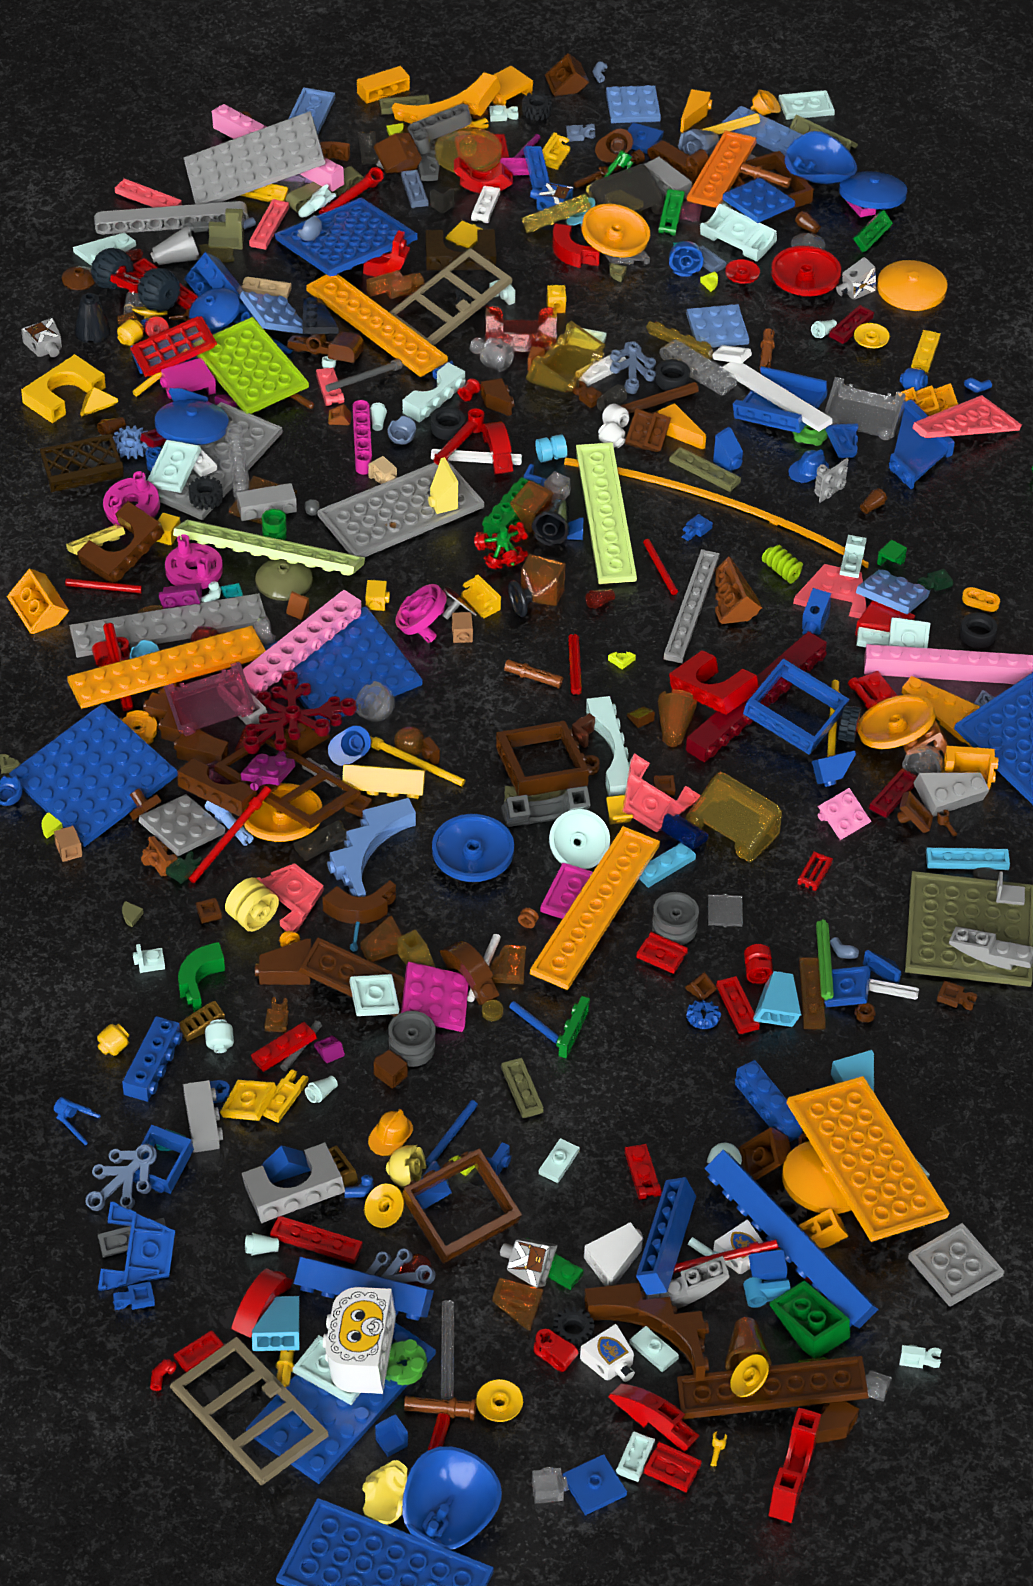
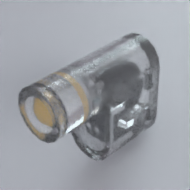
M128 292L123 313L125 316L131 317L134 315L132 307L145 306L141 303L138 293Z

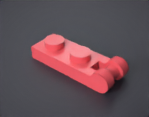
M334 367L316 370V377L326 406L337 402L338 404H343L344 395L340 388L327 392L325 389L326 385L338 381Z

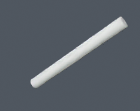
M493 934L483 957L488 966L501 939L498 934ZM470 988L467 1001L474 1002L475 996Z

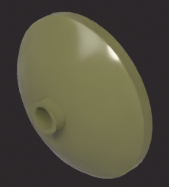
M272 559L258 569L255 580L258 590L264 596L274 600L288 601L292 591L302 596L307 593L312 586L313 577L310 568L306 567L304 563L292 564L288 563L285 559Z

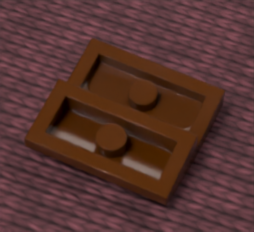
M636 409L624 444L660 452L671 418L656 412L651 414Z

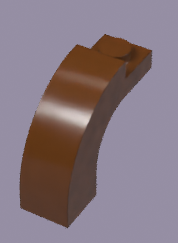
M389 880L375 893L365 897L349 895L336 886L323 897V911L336 920L350 924H356V922L365 924L376 921L388 914V904H391L396 898V884Z
M457 941L439 951L448 970L456 969L465 977L479 1005L499 996L491 978L494 975L483 957L473 946L464 941Z

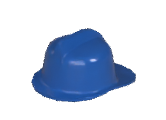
M808 450L804 452L801 459L790 466L788 470L790 478L796 482L805 483L816 478L817 468L820 465L824 464L829 469L823 450Z
M361 726L347 728L330 741L328 745L329 758L333 763L340 766L352 764L369 751L371 747L369 733Z

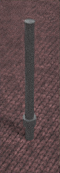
M395 359L389 364L325 386L327 392L391 370L402 369V366L405 365L400 359Z

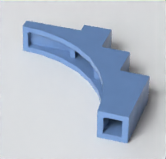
M409 798L363 810V819H360L361 827L346 831L345 848L330 852V861L327 862L329 872L334 873L336 880H343L344 885L349 887V895L355 897L366 896L362 883L363 871L369 857L376 848L394 834L416 825V812Z

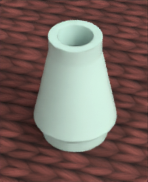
M835 320L816 321L811 326L812 335L816 338H823L837 325V322Z
M374 403L369 409L372 429L380 431L383 429L387 409L382 403Z
M329 1076L328 1078L309 1083L308 1087L305 1088V1094L309 1101L312 1103L321 1102L338 1086L337 1080L333 1076Z
M255 1233L246 1235L245 1252L251 1253V1256L278 1252V1238Z

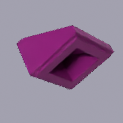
M226 394L215 396V405L222 402L235 408L238 406L231 396Z
M334 1036L314 1043L315 1048L325 1063L344 1056L342 1043Z

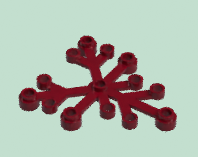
M287 671L282 675L283 685L287 688V691L283 690L280 686H275L271 689V693L274 699L284 698L288 700V706L285 707L272 701L271 694L267 691L257 693L255 697L266 709L270 708L279 713L261 714L259 716L260 724L246 725V735L249 737H246L243 741L244 749L249 754H255L259 751L260 745L276 733V740L274 741L276 750H285L287 742L284 738V726L289 723V739L297 740L301 737L297 721L313 728L318 736H327L330 731V724L332 726L342 724V717L338 713L343 712L346 716L355 714L357 710L356 700L345 698L340 702L339 697L333 696L319 708L301 710L296 705V699L301 695H309L311 693V685L309 683H302L295 690L298 684V675L294 671ZM320 715L327 719L322 718L314 721L308 718V716ZM258 731H265L258 737L255 736L258 734Z

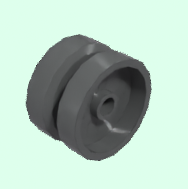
M670 892L659 897L653 906L652 932L680 945L689 943L697 933L699 906L696 901L689 895L680 892Z
M418 1011L400 1013L389 1024V1050L394 1054L400 1055L407 1063V1067L425 1064L435 1053V1024L430 1017Z

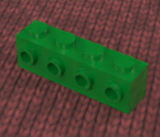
M521 477L517 483L512 485L511 490L504 494L501 502L494 506L490 515L484 518L482 523L484 533H487L492 538L494 533H500L501 527H506L509 530L510 525H516L517 522H521L539 501L541 485Z

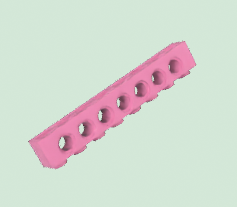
M345 590L341 591L237 673L238 680L254 696L261 691H267L270 686L280 681L283 673L292 671L314 651L319 650L324 643L331 640L339 631L345 629L354 619L359 618L361 615V600Z

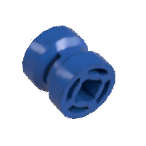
M150 447L146 451V465L150 472L162 450L160 447Z

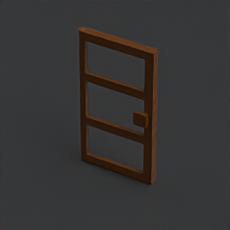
M268 738L260 746L266 743L275 748V740ZM244 747L214 765L216 773L233 783L243 782L249 786L252 783L251 781H243L241 774L229 767L249 754ZM288 748L282 750L285 752L286 758L294 759L317 773V775L281 798L272 793L277 789V785L263 784L257 790L258 795L265 786L269 787L271 792L264 802L309 829L361 795V792ZM326 779L347 791L310 816L290 804L291 801Z

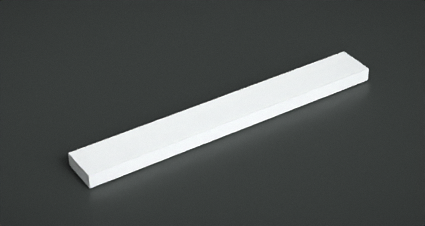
M729 362L722 367L724 373L783 410L801 414L802 422L818 432L832 424L831 417L744 363Z

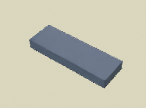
M418 170L402 171L401 178L411 208L428 206V199Z

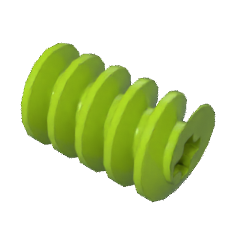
M781 545L768 548L762 555V561L769 567H772L775 572L790 584L799 578L803 563L798 562L796 557L792 558L793 555L791 553L787 554V550L782 549Z

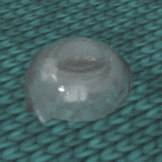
M267 616L259 617L254 623L253 628L264 646L272 645L276 642L274 640L276 636L271 634L270 621Z

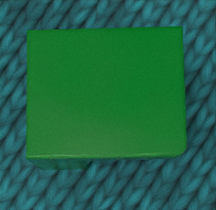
M891 539L879 551L877 565L881 566L887 559L902 565L905 562L907 547Z

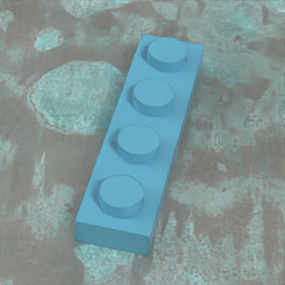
M926 849L927 868L1009 870L1010 867L1008 849Z

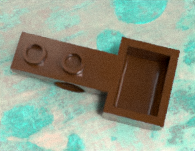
M340 331L332 342L326 340L325 334H311L309 338L292 335L288 340L287 348L298 352L309 351L311 354H326L328 359L354 363L363 351L364 341L358 334ZM313 339L317 340L319 344H316Z

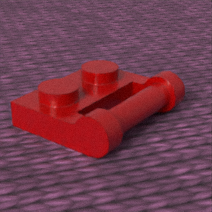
M878 671L860 678L854 677L848 682V686L855 690L864 701L867 710L881 701L898 696ZM863 686L872 696L873 699H871L870 696L866 693V691L862 688Z

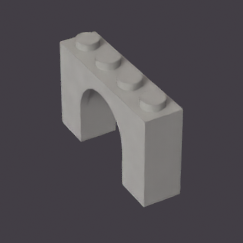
M326 1143L304 1150L311 1175L304 1183L296 1187L280 1188L273 1185L269 1181L263 1166L241 1173L246 1191L261 1223L345 1192L342 1176Z

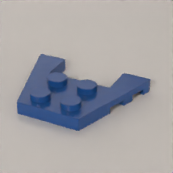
M110 1202L108 1223L131 1226L125 1271L101 1269L98 1290L103 1291L169 1277L175 1230L147 1219L115 1202Z

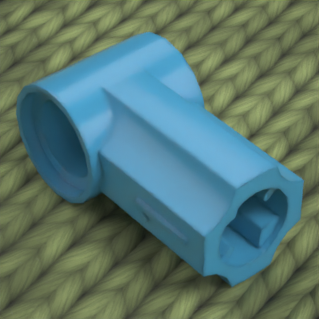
M752 1277L743 1283L747 1304L753 1308L761 1307L768 1301H772L790 1290L788 1279L763 1281V1279Z

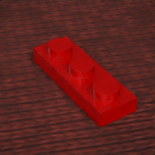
M737 976L717 981L716 987L739 1035L759 1030L760 1024L753 1019L755 1013Z
M302 1022L251 1054L252 1061L264 1072L317 1039L316 1034L305 1022Z

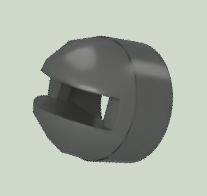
M313 499L306 501V513L311 516L317 515L318 510H320L319 501Z

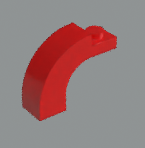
M460 156L454 159V172L457 176H460V185L470 191L481 193L483 186L500 188V191L513 184V173L503 163L489 171H478L471 168Z
M554 224L552 247L555 255L561 261L579 268L581 264L599 266L600 251L572 241V226Z
M398 230L393 240L392 252L384 253L382 256L375 257L364 263L363 274L374 277H387L397 273L402 268L410 252V247L406 246L407 240L404 239L405 232Z
M498 421L482 424L484 443H488L494 475L513 472L512 450L504 423Z
M267 1268L263 1270L246 1292L237 1310L231 1329L252 1338V1329L273 1300L291 1288L293 1280L287 1278L286 1274L280 1271H271Z

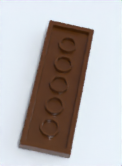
M319 937L316 939L300 967V973L353 997L349 982L351 976L392 974L400 1009L398 1014L401 1013L404 977ZM389 1014V1015H391V1016H393V1017H396L398 1014Z

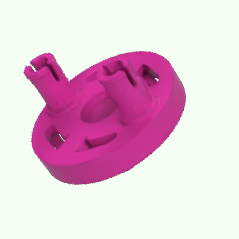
M142 471L135 472L133 478L123 479L112 485L103 499L106 516L114 525H120L115 513L127 501L138 502L135 506L153 518L160 509L158 491L151 482L146 480L145 474Z
M181 534V537L179 535L177 537L178 547L169 553L165 561V571L168 580L175 586L201 583L202 589L208 588L209 583L218 581L222 575L223 565L220 554L214 548L205 544H189L188 535Z
M429 584L418 589L411 596H407L397 613L396 626L404 634L412 635L419 633L427 643L432 642L437 634L428 626L444 612L447 598L446 593L438 585Z

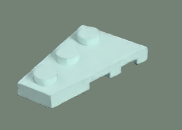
M121 233L75 246L73 251L92 266L95 256L100 251L107 248H118L127 252L136 246V241L126 233Z

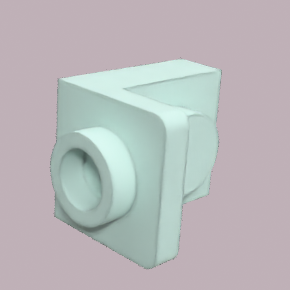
M496 280V281H494V282H491V283L489 284V288L492 287V286H493L495 283H497L499 280ZM511 284L496 295H500L501 299L505 300L508 305L515 303V289Z
M136 944L137 952L133 953L134 965H139L140 973L165 969L162 948L141 951V945Z

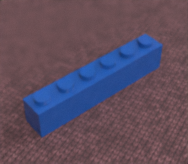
M686 1177L665 1181L636 1274L646 1295L668 1292L696 1199V1195Z
M300 1257L294 1284L301 1286L300 1290L313 1293L314 1289L322 1291L321 1296L334 1298L335 1295L355 1287L392 1289L396 1315H398V1311L406 1313V1318L418 1321L420 1317H428L434 1290L304 1257Z

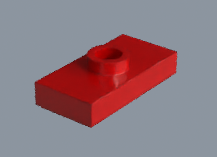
M211 1330L176 1352L174 1359L187 1373L223 1347L224 1344Z

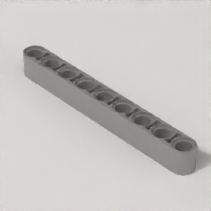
M234 201L101 211L95 214L94 222L96 232L105 235L184 228V223L190 222L191 224L202 221L209 223V221L214 220L226 222V208L243 209L244 220L248 219V212L244 202Z

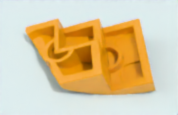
M951 383L933 389L931 385L915 391L913 387L898 393L902 400L905 402L912 400L928 416L958 405Z

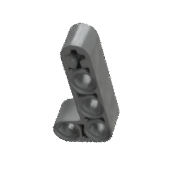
M460 104L410 124L408 132L411 134L419 153L426 154L431 150V140L470 125L472 119L469 107L466 104Z

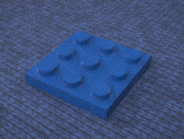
M762 178L724 193L722 200L756 223L795 206V200Z

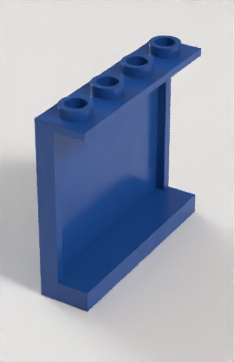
M763 366L760 368L761 375L816 409L819 408L828 395L826 380ZM753 390L749 392L743 401L735 400L733 403L735 419L800 433L806 423L802 422L801 414L785 411Z

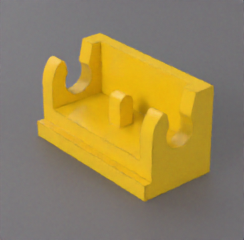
M553 133L542 149L546 167L558 170L570 152L571 147L563 145L561 142L568 143V138Z
M479 575L463 584V587L468 589L461 592V597L482 618H486L501 610V596Z

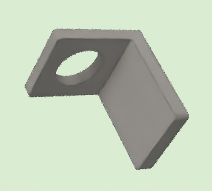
M1000 871L996 886V903L1024 905L1025 887L1003 885V872Z

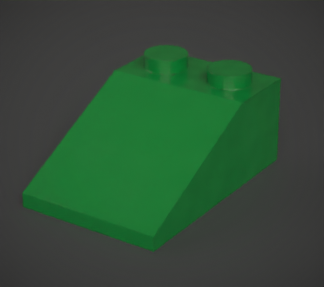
M805 1280L770 1302V1307L799 1347L814 1360L850 1338L849 1318Z

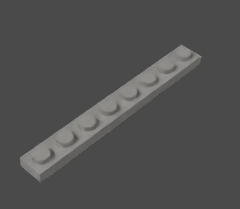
M701 549L664 652V660L683 663L720 553Z

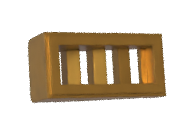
M213 1001L179 1022L180 1031L185 1039L189 1041L205 1034V1029L211 1021L225 1020V1015L217 1002ZM187 1026H191L193 1030L190 1032Z
M336 1145L328 1149L332 1158L337 1156L333 1160L342 1176L344 1188L358 1182L356 1170Z

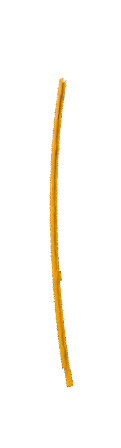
M565 458L564 465L579 467L577 459ZM617 467L618 475L671 487L740 509L766 519L769 523L797 532L844 555L845 547L758 508L687 484ZM862 559L861 565L868 568L869 563Z

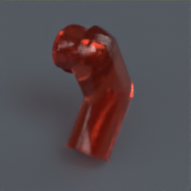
M141 249L128 250L126 254L129 255L132 261H139L143 256V251Z

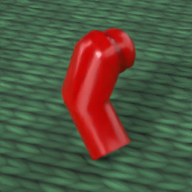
M163 1359L152 1370L151 1390L159 1391L162 1389L163 1376L166 1372L169 1374L175 1372V1362L170 1359Z

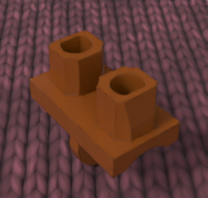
M151 836L148 839V847L142 851L141 861L146 866L152 865L155 867L160 876H167L169 869L176 868L178 858L175 854L167 855L169 848L161 841L158 842L155 836Z

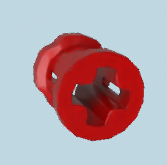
M470 378L464 387L458 389V395L463 401H470L472 396L481 390V385L476 379Z

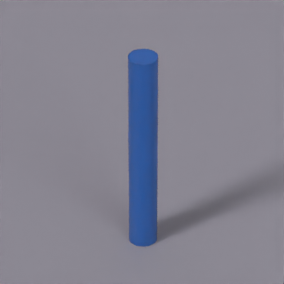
M515 1001L510 1004V1009L557 1044L558 1034Z

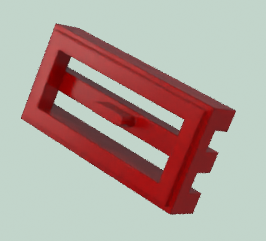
M813 852L799 876L797 884L801 885L804 883L805 887L809 888L811 886L813 887L812 890L816 891L829 870L833 858ZM816 858H818V859H819L818 863L816 864V866H815L814 870L812 871L810 877L807 879L806 876H807L808 872L810 871V869H811L812 865L814 864ZM826 861L817 879L813 881L823 862Z

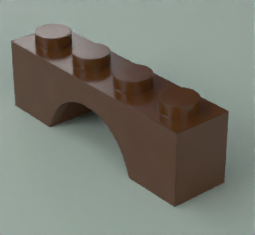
M191 759L178 770L179 787L238 816L246 810L250 800L257 796V790H252L249 785L243 782L229 785L213 782L209 778V766L195 759Z

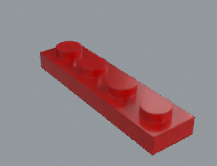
M282 1216L277 1218L270 1233L271 1238H278L281 1242L351 1264L356 1263L363 1247L362 1241Z

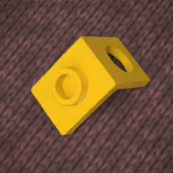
M625 795L606 798L610 825L627 823L632 820L633 815L623 812Z

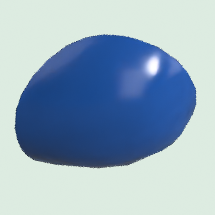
M819 131L808 132L794 140L785 154V165L788 171L814 183L832 184L849 179L857 171L856 162L847 148L832 136Z
M436 1447L428 1450L416 1460L406 1481L402 1502L405 1525L415 1537L448 1550L459 1548L474 1538L494 1517L501 1502L500 1481L486 1462L464 1449Z

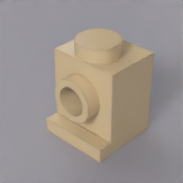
M384 456L368 464L369 478H374L380 484L397 478V468Z

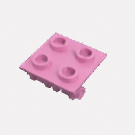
M850 788L818 806L820 809L818 818L821 821H828L840 840L871 822Z

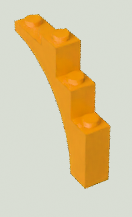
M483 73L466 90L444 101L427 105L394 103L391 108L395 119L410 124L460 104L468 105L470 114L481 116L497 95L501 86L498 76Z

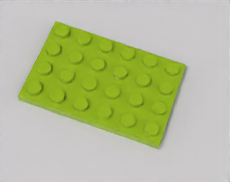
M253 317L213 334L217 345L214 346L215 348L197 355L198 358L205 362L211 374L246 414H252L309 388V382ZM202 339L193 343V346L196 347L205 342Z

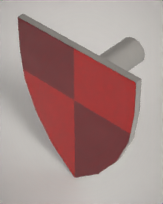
M448 587L444 588L446 594L451 598L446 600L448 608L442 614L443 617L448 620L460 605L473 615H477L457 593Z

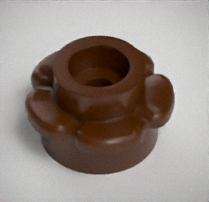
M860 1004L855 1009L856 1018L860 1022H871L874 1020L876 1012L871 1004Z

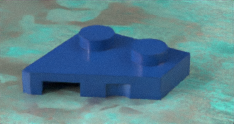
M858 424L829 425L825 429L839 458L855 457L857 454L856 443L858 442V436H856Z

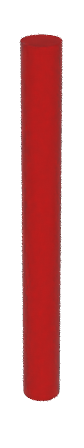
M645 539L643 544L672 595L677 594L678 590L650 539Z
M67 578L65 581V586L142 593V586Z

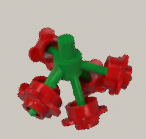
M522 522L510 525L509 530L506 527H501L500 533H494L492 538H489L487 533L476 532L474 544L477 549L484 551L485 548L495 551V553H489L488 556H484L486 565L492 569H497V567L503 568L502 564H507L508 567L515 566L523 562L525 557L528 556L527 551H523L520 546L514 547L510 542V539L516 543L520 539H527L528 535Z

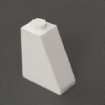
M630 1222L585 1245L584 1259L604 1286L616 1285L642 1251L643 1235Z

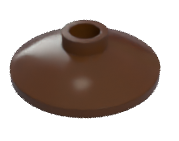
M74 266L62 274V283L72 290L88 289L95 284L91 275V268L86 266Z

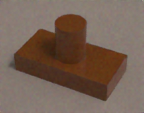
M140 788L135 790L130 796L137 808L129 815L134 821L140 815L150 811L161 802L158 795H155L147 800Z
M910 791L903 793L900 804L902 811L897 814L900 823L912 821L923 833L930 831L933 815Z

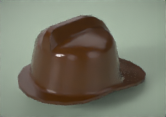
M615 129L597 142L595 153L601 161L613 162L620 150L626 153L630 151L633 145V138L627 130Z

